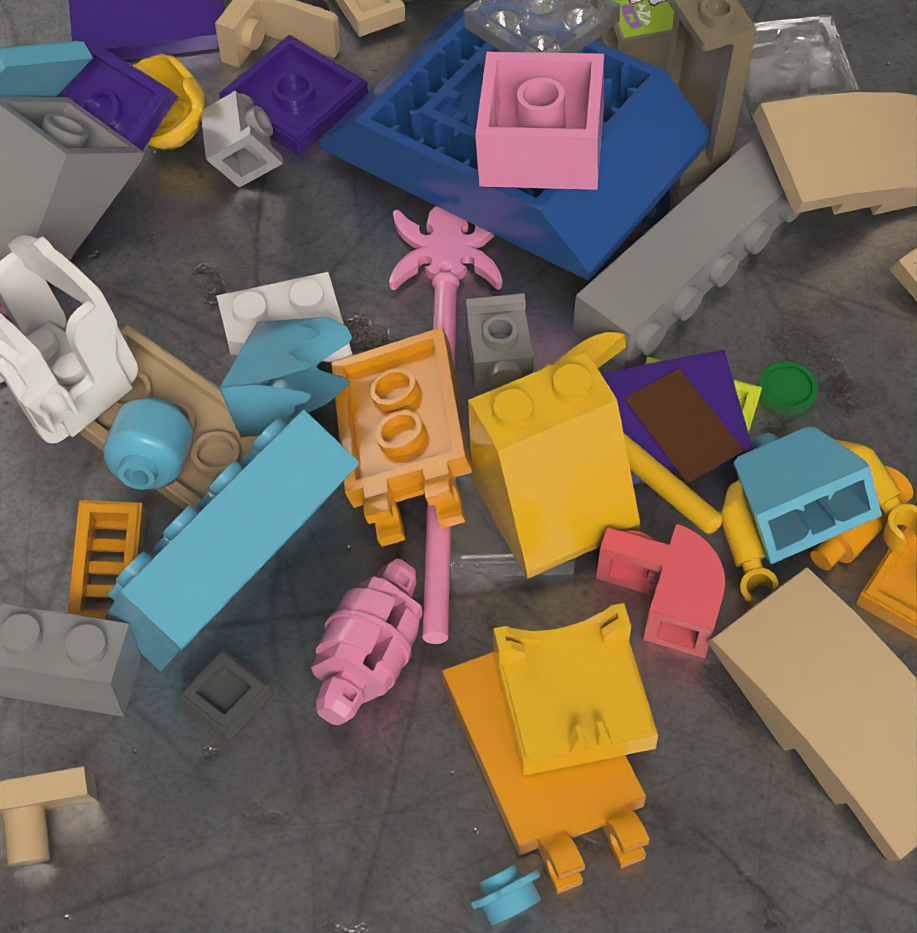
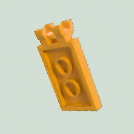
M440 327L332 362L333 375L344 377L350 381L347 387L335 396L340 444L360 462L344 480L345 494L353 508L363 505L364 517L368 524L375 523L377 540L381 547L405 540L403 522L397 502L425 494L429 506L435 505L437 521L441 529L466 522L455 477L472 472L451 346L444 328Z
M494 652L442 670V683L518 856L538 849L556 894L583 883L580 871L585 869V863L572 840L575 837L602 827L620 869L646 858L643 846L649 844L650 838L639 817L634 812V810L644 807L646 795L626 755L523 776L494 661Z

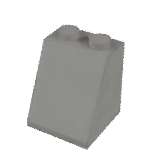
M0 96V260L11 253L8 243L18 236L28 235L37 239L43 236L55 250L70 261L141 163L145 152L68 97Z

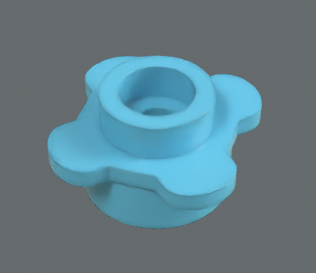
M514 864L478 883L484 896L470 904L473 910L482 907L490 925L493 926L542 900L533 883V880L541 875L537 869L522 876L517 864Z

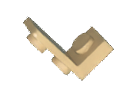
M232 0L215 22L221 62L240 68L252 50H257L260 47L264 35L281 41L288 35H291L322 55L335 58L340 51L337 15L320 7L297 0Z

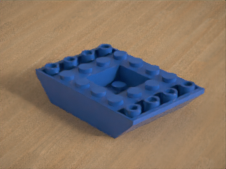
M474 0L447 16L319 140L320 149L590 281L706 148L711 132L666 71L503 1ZM486 52L604 54V111L598 190L479 187L475 134Z

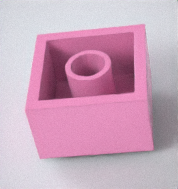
M486 52L475 134L479 187L598 190L604 111V54Z

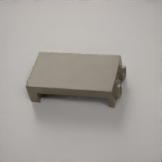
M667 0L674 10V19L666 72L711 132L706 148L676 181L679 188L707 179L731 157L757 27L738 0Z

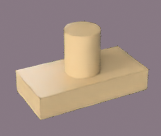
M82 766L0 781V819L3 818L8 866L30 865L51 859L45 811L98 802L94 773Z

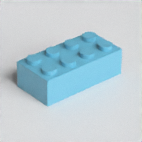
M304 409L288 425L280 417L271 423L252 444L254 447L242 459L240 464L236 460L232 462L209 486L208 489L210 491L197 505L202 511L199 513L192 505H189L163 532L164 537L153 548L157 555L152 558L145 551L140 553L116 578V585L107 594L114 600V603L104 619L129 623L140 653L160 672L360 464L354 456Z

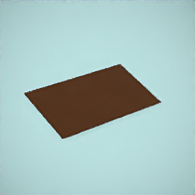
M680 368L624 398L687 484L744 452L740 444Z

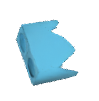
M329 317L257 322L219 387L235 428L238 430L241 438L261 435L278 417L288 425L303 409L309 413L327 404L350 383L348 379L323 372L317 368L321 361L350 342L352 336L347 326Z

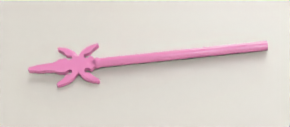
M435 206L430 211L426 224L427 232L431 234L423 235L420 233L419 225L410 221L401 211L394 210L393 219L397 232L405 242L416 248V250L408 253L398 262L392 271L389 287L392 290H396L407 279L418 273L420 265L430 264L425 266V274L432 280L434 288L433 330L440 327L444 328L450 342L455 369L457 289L460 285L459 280L467 275V266L463 264H472L476 274L486 279L495 289H501L502 278L500 270L490 257L478 250V248L489 242L495 234L476 225L475 231L472 234H463L468 232V222ZM427 502L422 638L427 643L441 644L449 638L451 526L441 529L437 521L435 505L429 506Z

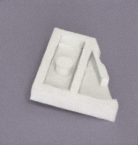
M329 272L216 296L229 352L232 355H239L241 348L257 322L329 317L344 325ZM348 343L323 361L332 363L353 356L350 344Z

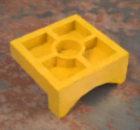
M624 603L611 605L606 610L583 622L559 629L530 631L509 626L493 628L494 661L523 776L656 749L658 733L630 645L631 624Z

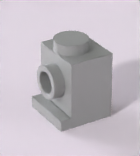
M234 91L202 110L201 120L206 160L239 188L283 164L282 155L271 146L272 124L263 109L259 106H254V102L249 96Z
M524 293L466 299V340L474 390L496 389L533 373L534 355L525 310L526 301Z

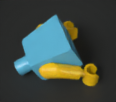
M805 427L782 438L772 433L761 434L751 442L753 450L738 456L734 461L738 481L728 487L721 511L723 517L721 525L735 566H742L745 573L740 583V589L744 604L748 610L754 606L750 594L756 587L766 586L773 591L779 587L776 575L762 566L761 560L767 557L770 564L776 563L882 516L881 509L888 518L883 532L884 541L888 547L896 552H903L906 540L903 532L897 527L898 525L910 527L917 537V506L901 504L897 498L902 493L877 454L866 445L832 439L816 427Z

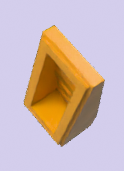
M79 500L67 614L98 619L105 618L109 610L85 609L87 597L111 598L107 594L115 585L89 584L90 574L120 575L144 551L148 513L143 503ZM97 530H126V539L96 538ZM94 551L123 552L124 562L93 561Z

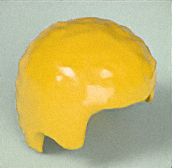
M161 53L152 55L149 58H143L138 63L133 64V67L163 84L178 96L147 143V146L159 150L177 149L190 141L200 129V124L202 123L201 112L207 107L204 91L194 76L174 56Z

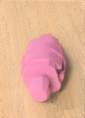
M395 559L380 568L375 577H371L347 590L342 595L335 611L331 613L325 622V631L316 647V658L311 669L314 676L323 681L316 699L317 714L330 724L338 726L347 722L355 716L361 704L386 694L395 685L401 669L411 658V648L419 632V621L423 615L421 605L412 599L417 584L416 571L403 560Z

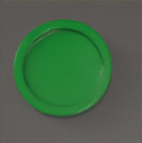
M780 361L769 365L761 373L758 386L762 387L759 397L762 404L770 411L783 416H797L805 413L813 406L818 393V382L814 374L805 366L791 361Z

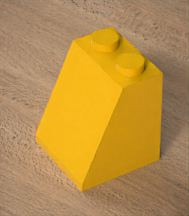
M587 351L468 400L472 482L527 579L600 547L607 527L623 532L639 530L640 519L618 401Z

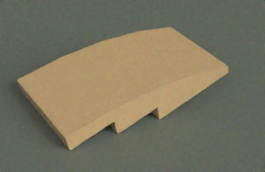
M849 92L811 95L760 103L752 115L793 214L831 206L834 215L870 207L873 215L917 206V95L897 92Z
M806 567L711 637L707 643L784 751L796 749L835 805L848 804L887 861L901 860L917 846V678L861 617Z

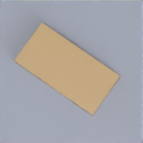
M126 323L120 329V332L138 366L137 376L131 384L133 389L81 430L79 434L104 451V443L115 415L124 404L135 399L151 397L165 399L173 403L188 419L192 427V444L180 476L173 484L156 490L183 510L192 505L200 513L202 510L197 505L210 491L208 489L209 486L232 462L236 460L240 464L242 459L254 447L252 444L259 436L241 438L238 430L235 428L220 388Z

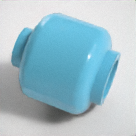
M157 397L135 399L124 404L115 415L104 443L103 459L110 472L128 487L138 490L164 488L173 484L182 473L192 444V427L181 411L173 403Z

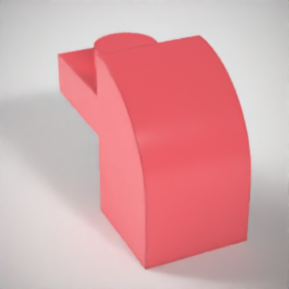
M679 524L675 526L670 545L655 541L651 536L640 531L628 530L623 532L607 527L600 547L596 579L654 596L643 640L706 658L709 648L707 641L712 637L725 590L723 566L712 546L699 534Z

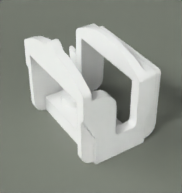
M22 235L8 243L11 253L0 261V303L12 321L11 323L0 313V383L6 382L36 433L44 441L53 444L59 443L69 435L73 438L132 390L131 384L137 376L138 366L117 326V320L100 289L73 263L55 250L43 236L37 239L32 236ZM46 280L82 303L70 316L67 324L66 316Z

